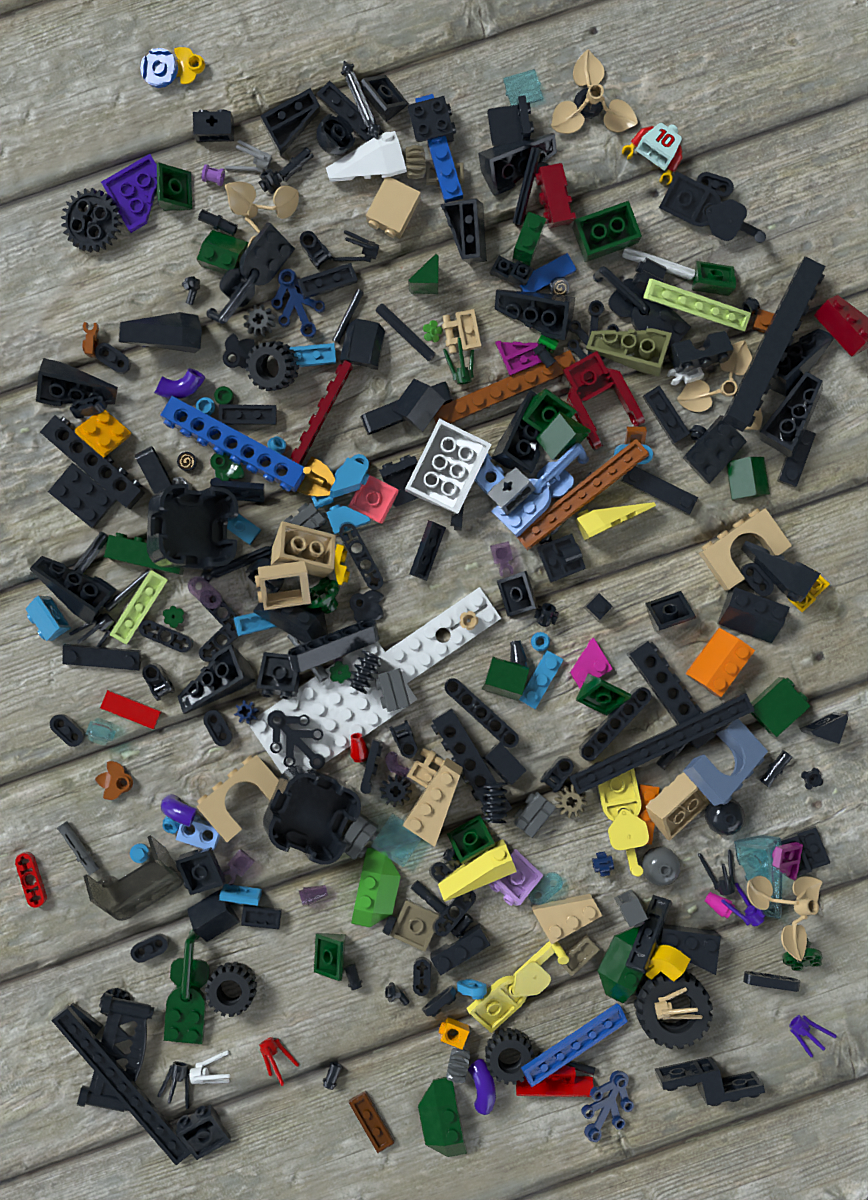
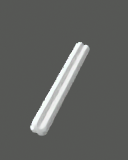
M625 247L622 254L623 258L637 263L644 261L647 257L667 267V273L690 281L695 276L696 271L694 269L630 247Z

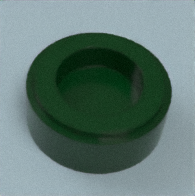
M221 386L216 389L214 398L218 404H232L234 393L230 388Z

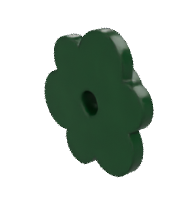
M176 606L165 609L163 611L164 623L169 624L172 628L178 627L179 623L184 622L182 617L184 610L176 608Z
M337 661L329 669L331 681H338L340 684L344 683L347 678L351 677V673L348 671L349 666L347 664L344 665L341 661Z

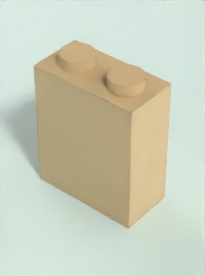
M385 177L366 214L368 225L374 229L380 228L384 230L385 234L389 237L400 239L421 200V192L391 177Z

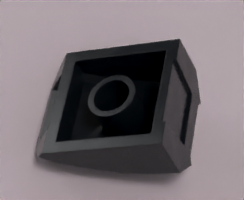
M357 318L349 323L340 362L344 363L346 360L353 365L378 370L385 337V330L380 323Z

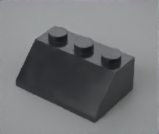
M734 587L728 591L717 624L772 643L782 629L790 607Z

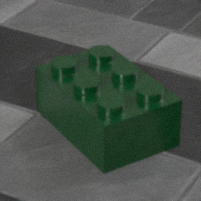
M629 200L575 219L572 226L584 262L622 250L625 247L636 245L642 237Z

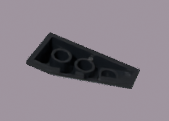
M554 133L495 146L478 153L481 173L494 196L511 190L516 186V182L524 178L532 147L541 149L538 164L546 162L557 153Z
M43 358L38 372L36 402L52 406H62V404H73L80 400L102 396L107 405H114L116 403L118 387L63 362Z
M532 390L528 392L491 457L505 468L513 470L516 467L519 471L529 474L533 473L540 458L537 437L541 433L522 419L533 397L537 395Z
M41 556L30 567V570L74 615L89 625L100 614L117 590L102 578L94 576V578L90 577L78 569L74 571L67 568L65 564Z
M233 644L215 653L212 657L213 660L207 667L204 666L200 670L199 676L192 680L177 696L183 714L235 693L256 681L249 662Z

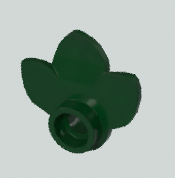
M217 453L212 455L210 464L215 470V478L229 481V478L241 479L245 477L242 466L232 462L229 456L226 454L221 456ZM219 458L223 459V463L221 465H218L216 463L217 459Z

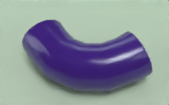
M191 368L179 380H170L162 376L154 393L168 399L171 396L183 399L199 389L205 380V376Z
M174 794L167 795L161 802V811L164 815L175 822L188 827L191 826L197 812L196 808L182 803L180 798Z
M479 1059L469 1066L468 1072L477 1090L474 1107L478 1113L488 1115L492 1112L495 1105L496 1087L494 1079L490 1075V1070L488 1071L486 1062L484 1059Z

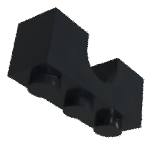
M726 330L709 334L703 344L705 350L696 349L690 339L672 344L668 355L676 373H686L695 368H706L714 363H725L728 361L734 348Z
M480 923L464 932V935L450 945L446 943L430 953V959L440 976L491 945L490 939Z

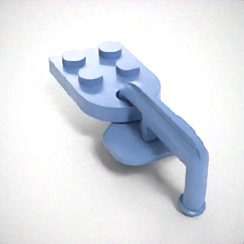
M580 443L575 444L557 462L547 463L537 473V479H528L535 487V490L508 516L498 506L491 512L518 538L547 510L551 503V498L563 497L573 487L574 479L565 468L577 456L580 464H586L589 461L583 446Z

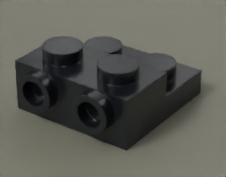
M263 652L256 688L259 693H262L263 697L272 698L273 695H280V698L290 700L292 696L297 697L300 672L292 670L288 654Z
M212 847L181 854L175 860L176 868L180 872L184 880V886L188 889L190 895L223 886L227 882Z
M211 1104L207 1107L200 1106L189 1117L188 1115L182 1116L177 1123V1136L196 1160L231 1142L230 1134L221 1124V1117Z

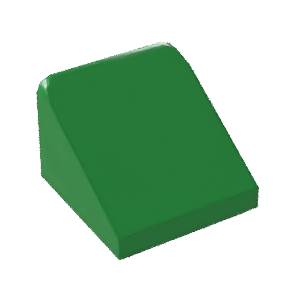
M541 335L537 343L538 345L541 343L546 345L545 348L552 354L559 341Z

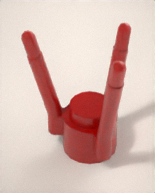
M269 1037L259 1044L260 1051L269 1076L273 1075L269 1063L270 1060L280 1085L284 1086V1081L273 1058L278 1053L277 1048L296 1067L299 1066V1063L282 1046L279 1039L274 1040L273 1037Z

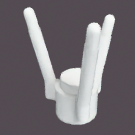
M229 1051L196 1063V1068L190 1069L191 1084L229 1083L230 1080L224 1078H230V1074L209 1075L208 1068H204L205 1065L228 1055Z

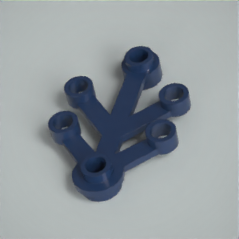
M284 269L278 275L280 287L276 296L271 301L272 307L275 310H280L283 307L282 299L288 289L290 297L283 314L278 318V322L282 327H288L290 325L289 318L295 306L302 323L300 329L302 335L308 339L313 338L316 335V327L312 322H309L302 304L314 308L317 313L325 311V304L321 300L316 301L311 298L304 300L302 294L297 293L295 286L299 287L296 273L291 269ZM290 276L291 280L286 282L284 280L285 277ZM280 301L281 303L279 306H275L274 302ZM318 304L323 305L322 309L320 310L316 309V306ZM283 318L288 319L287 323L285 324L281 323V320ZM308 328L312 329L311 334L305 333Z
M614 1071L610 1076L609 1082L591 1089L590 1096L596 1102L584 1105L581 1113L586 1119H591L595 1111L599 1109L601 1111L595 1123L588 1124L585 1127L584 1134L589 1141L598 1142L601 1139V1128L609 1111L613 1118V1126L617 1130L624 1128L625 1120L620 1116L616 1103L618 1093L621 1098L620 1106L625 1112H630L634 1108V1104L627 1094L626 1086L628 1085L629 1077L625 1072ZM610 1091L608 1096L603 1098V1093Z

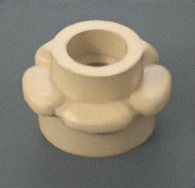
M472 611L462 613L460 616L461 627L467 630L474 629L475 625L478 624L476 614Z

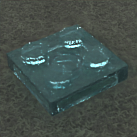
M392 813L371 847L404 867L422 838L402 826L404 820Z

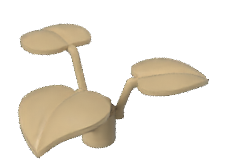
M589 49L579 57L573 69L574 82L578 86L587 85L589 88L586 99L579 109L571 101H564L558 104L553 112L552 129L562 134H571L578 131L584 123V116L579 112L583 110L587 103L597 104L599 102L602 103L603 109L607 112L604 115L603 121L608 130L618 133L636 126V115L625 101L619 99L612 100L609 108H607L605 97L602 96L604 89L599 84L604 77V67Z
M239 181L225 185L231 211L234 214L244 216L245 221L249 222L258 234L260 229L251 220V218L257 215L258 209L276 210L277 216L285 219L290 217L298 206V190L288 185L281 186L276 190L273 196L275 206L252 203L256 198V191L247 182ZM256 236L251 237L248 247Z
M746 341L734 343L732 345L734 351L730 359L725 363H720V368L723 371L730 372L729 380L725 381L720 389L709 393V385L702 380L688 383L677 398L679 404L687 410L702 412L711 407L712 399L710 396L721 393L725 397H734L738 387L736 382L733 381V373L738 376L744 375L752 360V355ZM761 408L759 411L755 410L753 416L756 418L752 426H747L744 430H759L761 428Z
M756 876L749 879L747 895L755 908L766 910L769 907L770 901L793 904L795 912L801 915V917L792 922V926L786 925L783 928L781 941L783 947L791 956L798 961H802L806 950L807 934L805 928L797 924L804 919H808L807 915L818 913L819 905L817 901L822 881L809 876L798 877L792 886L793 893L797 898L796 901L771 898L773 887L766 877Z

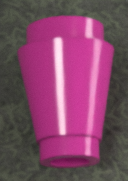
M709 892L704 902L721 917L728 918L733 911L726 907L721 900H726L734 908L735 905L732 904L731 900Z

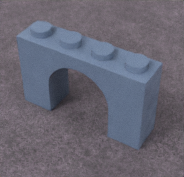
M739 719L722 726L716 733L729 747L734 756L735 767L730 776L721 773L704 754L693 758L683 770L714 806L727 804L732 799L731 795L733 792L738 791L743 786L742 782L744 779L749 778L754 773L753 769L765 760L763 757L768 752Z

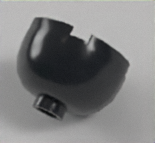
M328 114L317 127L316 139L326 153L342 155L354 145L353 128L342 116L337 115L335 117L331 116L332 114Z
M270 558L256 559L245 571L250 573L248 578L255 585V576L259 575L258 567L271 566ZM285 578L265 580L266 588L270 589L269 593H278Z
M731 799L725 805L719 804L714 806L710 802L705 809L704 816L708 827L719 835H734L744 825V810L739 802Z

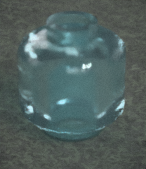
M95 718L94 721L90 720L85 735L88 736L90 742L106 745L108 741H113L116 730H113L112 722Z

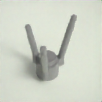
M239 139L238 143L244 147L236 145V148L254 156L253 164H256V167L225 166L226 170L257 171L263 173L264 169H269L272 155Z

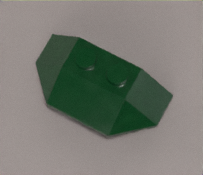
M640 926L614 935L597 970L605 995L621 1003H624L635 992L643 973L625 966Z
M447 1077L433 1079L418 1104L425 1145L446 1157L467 1154L454 1083L447 1080Z

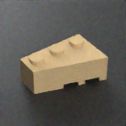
M591 894L531 905L551 945L602 916Z

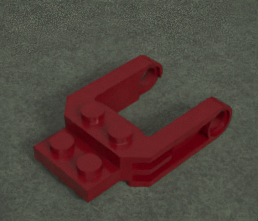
M597 351L562 370L571 386L566 401L577 410L574 414L577 422L591 430L586 439L594 451L604 445L601 444L596 433L597 429L582 402L591 399L611 386L632 424L638 427L645 423V418L621 372L606 368Z

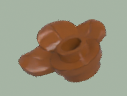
M108 761V772H104L95 778V781L105 789L103 798L107 800H114L121 793L128 792L133 787V778L125 773L124 767L120 763L115 761ZM122 779L127 781L126 786L121 784Z

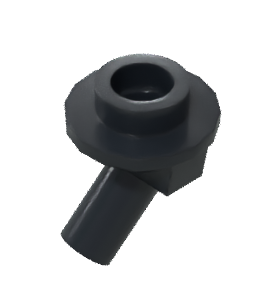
M194 276L185 278L182 283V287L185 290H189L186 303L189 305H193L197 290L200 289L201 281Z
M447 848L442 857L444 864L454 865L456 870L462 864L454 848Z
M393 982L386 986L385 997L388 998L389 1002L392 1003L398 998L404 1006L409 1004L410 1000L405 993L398 989Z

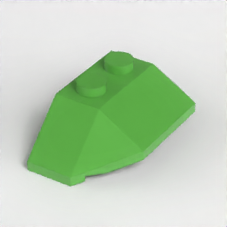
M367 847L351 924L372 927L393 914L401 875L386 851Z

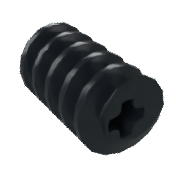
M362 650L361 652L365 657H358L361 665L354 664L358 671H351L350 673L354 678H347L350 683V687L367 694L368 692L364 687H371L368 680L374 681L375 679L371 673L378 674L375 666L381 667L382 664L378 660L384 659L369 651Z
M489 782L487 785L482 786L483 789L488 790L487 793L482 794L483 797L488 798L487 801L482 802V804L488 806V808L482 810V812L488 814L482 820L496 824L507 823L505 820H502L507 817V814L502 812L507 809V806L502 804L507 801V798L502 796L507 793V790L502 788L507 783Z

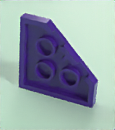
M151 154L101 181L107 194L116 201L115 205L120 207L118 213L122 215L121 218L130 233L147 224L157 190V165Z

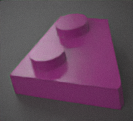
M495 342L509 376L542 362L537 355L534 356L535 353L533 352L538 343Z
M794 842L776 846L772 854V866L786 877L797 880L803 844Z

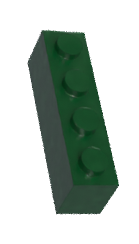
M117 532L115 536L109 535L104 557L183 575L184 569L166 568L156 565L148 556L146 539L134 537V540L127 539L128 535Z

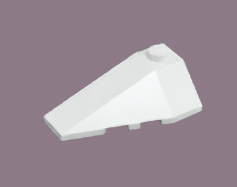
M395 131L378 135V139L374 137L326 167L330 182L353 180L355 176H364L365 179H371V175L380 174L384 178L407 172Z

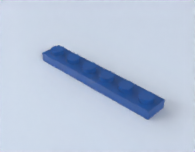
M430 94L415 98V103L432 99L434 95ZM446 136L427 140L444 202L448 203L463 199L462 189Z
M616 1003L521 1067L531 1087L626 1024L628 1021L621 1006Z

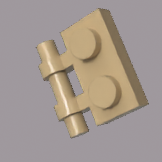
M474 309L456 312L455 321H451L450 315L442 316V328L447 338L445 343L446 347L449 348L450 354L457 353L458 337L454 338V328H458L463 351L481 348Z
M423 748L420 755L426 758L424 763L416 759L407 777L426 788L437 772L429 767L431 761L441 766L445 760L435 755L436 752Z

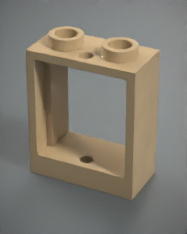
M305 561L258 567L259 575L255 576L256 587H261V591L257 593L259 603H263L264 610L311 603ZM299 576L301 589L267 594L265 580Z

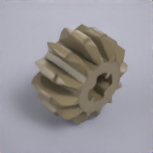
M411 145L405 149V166L408 179L415 180L425 176L426 160L425 151L422 146Z
M571 784L570 790L564 785L563 789L565 792L562 793L558 790L557 793L561 797L554 798L555 801L560 802L555 807L556 809L562 808L560 810L561 815L567 812V817L571 818L573 812L578 817L577 810L579 809L581 812H584L585 809L581 805H587L588 803L582 800L586 797V794L578 795L573 784ZM569 797L575 799L573 805L566 803V801H569Z

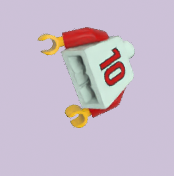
M659 123L655 127L642 128L631 140L632 143L623 147L622 155L625 151L629 150L631 153L627 156V160L633 157V150L637 147L636 151L664 171L666 168L668 169L660 177L659 182L662 181L663 177H667L669 179L667 185H669L672 181V173H675L682 160V146L680 145L682 138L677 134L678 128L675 125L671 124L667 127L663 123Z

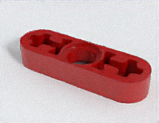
M23 852L16 857L15 865L28 905L37 908L46 902L47 894L35 856L31 852ZM24 858L29 859L27 866L25 863L22 864L21 860H23ZM32 867V870L24 873L27 868L30 869ZM27 875L35 876L36 882L34 885L27 883ZM36 886H38V889L30 892V889H33ZM35 893L41 897L40 900H33Z

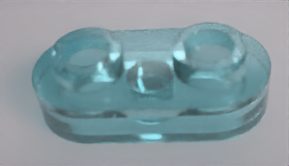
M549 872L544 875L529 893L530 901L535 905L544 904L562 888L563 881L561 876L556 872ZM551 880L557 881L555 886L550 885ZM537 892L542 894L540 898H535Z

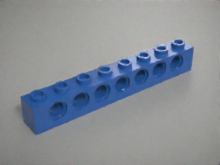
M171 396L160 414L164 421L163 423L171 429L176 427L184 436L196 438V441L202 446L206 447L209 445L213 447V451L221 456L226 454L232 462L238 465L240 463L246 465V468L252 473L256 474L259 472L263 474L264 479L271 483L276 481L282 489L288 492L290 490L296 492L306 476L303 471L305 467L173 396ZM187 416L186 421L179 422L181 417ZM204 425L201 431H196L197 426ZM221 434L219 439H212L213 435ZM231 443H237L234 449H229L228 447ZM247 452H254L251 458L245 457ZM264 461H271L268 467L261 466ZM282 469L288 471L284 476L278 475V472Z

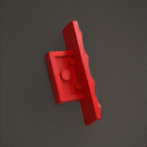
M564 1065L533 1087L528 1083L525 1076L523 1082L517 1080L516 1095L591 1097L590 1091L594 1087L593 1077L576 1076L575 1067Z

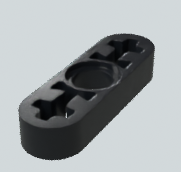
M145 620L139 626V632L142 636L176 651L188 652L193 647L191 637L155 621ZM151 624V628L154 630H158V627L161 628L157 632L156 638L154 637L156 633H146L147 630L144 629L145 625L149 626ZM164 631L171 633V639L168 642H164L161 638V634ZM175 638L180 641L186 639L188 647H183L182 649L181 644L174 642Z
M744 971L743 982L746 984L799 992L800 980L796 978Z

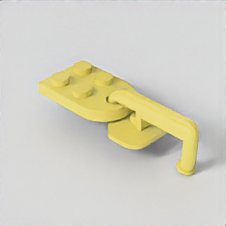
M633 768L598 785L602 810L605 816L613 821L608 829L610 844L616 850H626L630 873L639 877L643 874V868L638 865L635 848L646 845L649 840L646 823L637 817L641 810V799Z
M550 941L546 943L513 976H505L498 979L487 989V994L484 995V998L476 999L466 1008L469 1014L489 1032H494L523 1005L527 996L540 994L550 984V975L541 967L550 956L556 953L558 963L562 965L569 962V957L558 941L552 945Z

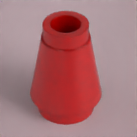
M354 733L351 735L350 756L354 762H364L368 759L369 750L362 734Z

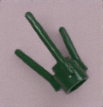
M458 337L461 368H457V372L447 350L443 349V353L451 370L453 381H457V385L471 383L472 378H474V349L470 351L468 370L464 363L461 338Z

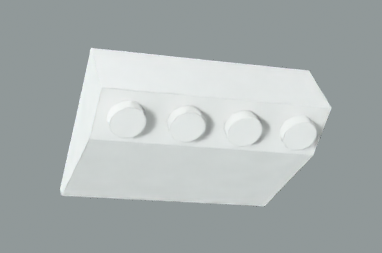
M439 419L405 491L458 514L492 444Z

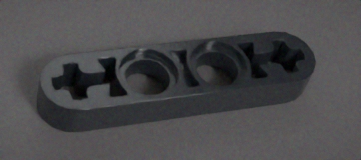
M351 522L342 523L339 527L340 537L365 583L372 590L380 589L383 586V577L358 530ZM346 526H347L349 529H350V528L353 529V530H351V535L353 536V538H354L355 536L358 537V538L352 539L349 543H347V541L350 540L348 534H347V533H346V534H343V532H344V527H346ZM354 543H360L362 550L355 553L351 550V546ZM369 560L371 562L370 568H361V561ZM372 572L376 579L379 578L377 585L374 583L370 584L372 580L368 573Z

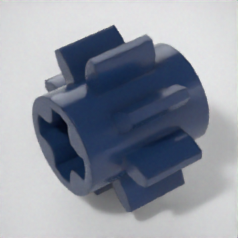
M243 700V705H236L238 711L234 715L240 717V723L246 720V723L251 725V720H258L256 713L260 710L253 708L255 706L254 702L248 705L247 701ZM246 709L250 710V712L247 713V716L244 715V713L247 711Z
M605 851L596 853L597 858H592L594 872H599L601 877L609 876V871L614 870L612 856H607Z

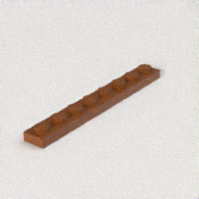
M569 350L553 357L557 361L549 368H546L541 362L441 406L434 416L435 423L437 424L438 420L441 419L452 424L564 375L562 370L576 363L571 351Z
M635 439L550 506L517 539L527 551L649 456L648 451Z

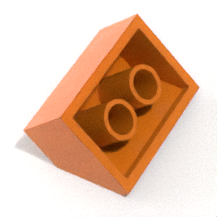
M718 628L685 674L713 695L722 697L755 650L734 635Z

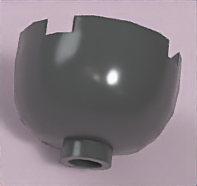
M664 846L649 849L641 860L643 875L650 883L657 886L672 884L678 879L681 872L678 856L671 849Z

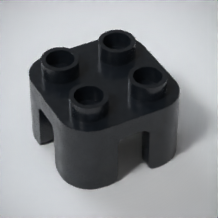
M173 484L152 496L148 505L147 553L156 565L166 568L208 570L227 565L234 559L237 552V540L227 539L228 521L238 517V502L232 492L221 487H209L202 491L188 490V484Z
M292 766L286 769L279 779L264 814L263 826L270 841L276 848L289 852L291 847L304 852L307 858L314 863L320 865L332 864L342 856L347 843L342 838V832L348 819L354 822L357 821L361 812V801L358 795L345 782L306 766Z

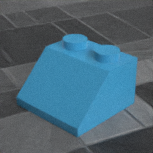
M38 595L26 608L28 619L32 624H36L39 629L37 632L43 640L53 641L71 629L57 605L49 596Z

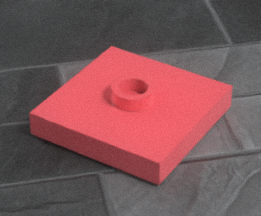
M370 475L366 485L362 484L360 489L355 492L348 507L383 524L399 490Z

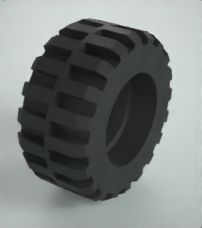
M685 970L678 979L672 981L660 972L652 980L650 978L647 981L642 980L640 983L642 988L641 990L637 989L635 994L637 999L634 1000V1007L636 1008V1017L643 1031L651 1040L654 1039L656 1044L660 1046L664 1044L669 1049H673V1046H676L678 1049H684L685 1044H688L690 1047L694 1045L693 1041L698 1038L700 1041L704 1037L702 1033L703 1031L708 1032L710 1028L708 1021L711 1022L713 1018L710 1012L713 1010V1006L709 1000L708 992L693 974H688ZM686 987L687 991L684 994L690 999V1008H698V1012L687 1014L703 1016L702 1019H682L675 1023L662 1022L657 1018L654 1003L659 1002L658 998Z

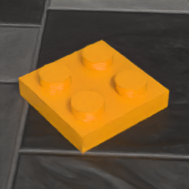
M106 410L91 416L75 429V433L103 458L131 436V432Z

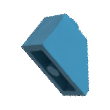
M347 457L330 490V497L335 498L359 490L362 484L366 485L370 476L367 474L368 466Z
M340 504L330 507V511L326 512L335 535L339 534V527L344 522H351L356 528L371 523L368 516L346 506L341 507ZM347 526L344 527V532L352 530V528L349 529Z

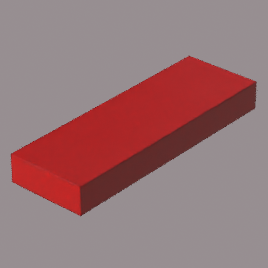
M107 690L100 707L103 710L151 729H155L162 712L110 690Z

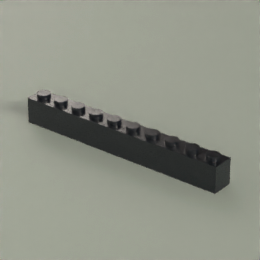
M806 256L800 262L722 422L741 432L747 426H752L756 418L753 416L755 410L759 411L764 402L761 400L763 394L766 395L772 384L769 382L771 378L774 379L779 371L777 365L779 362L782 363L787 355L785 349L790 347L795 338L792 336L794 331L797 332L802 324L800 318L802 315H806L810 307L808 302L813 300L818 291L815 287L820 285L825 277L822 273L826 266Z

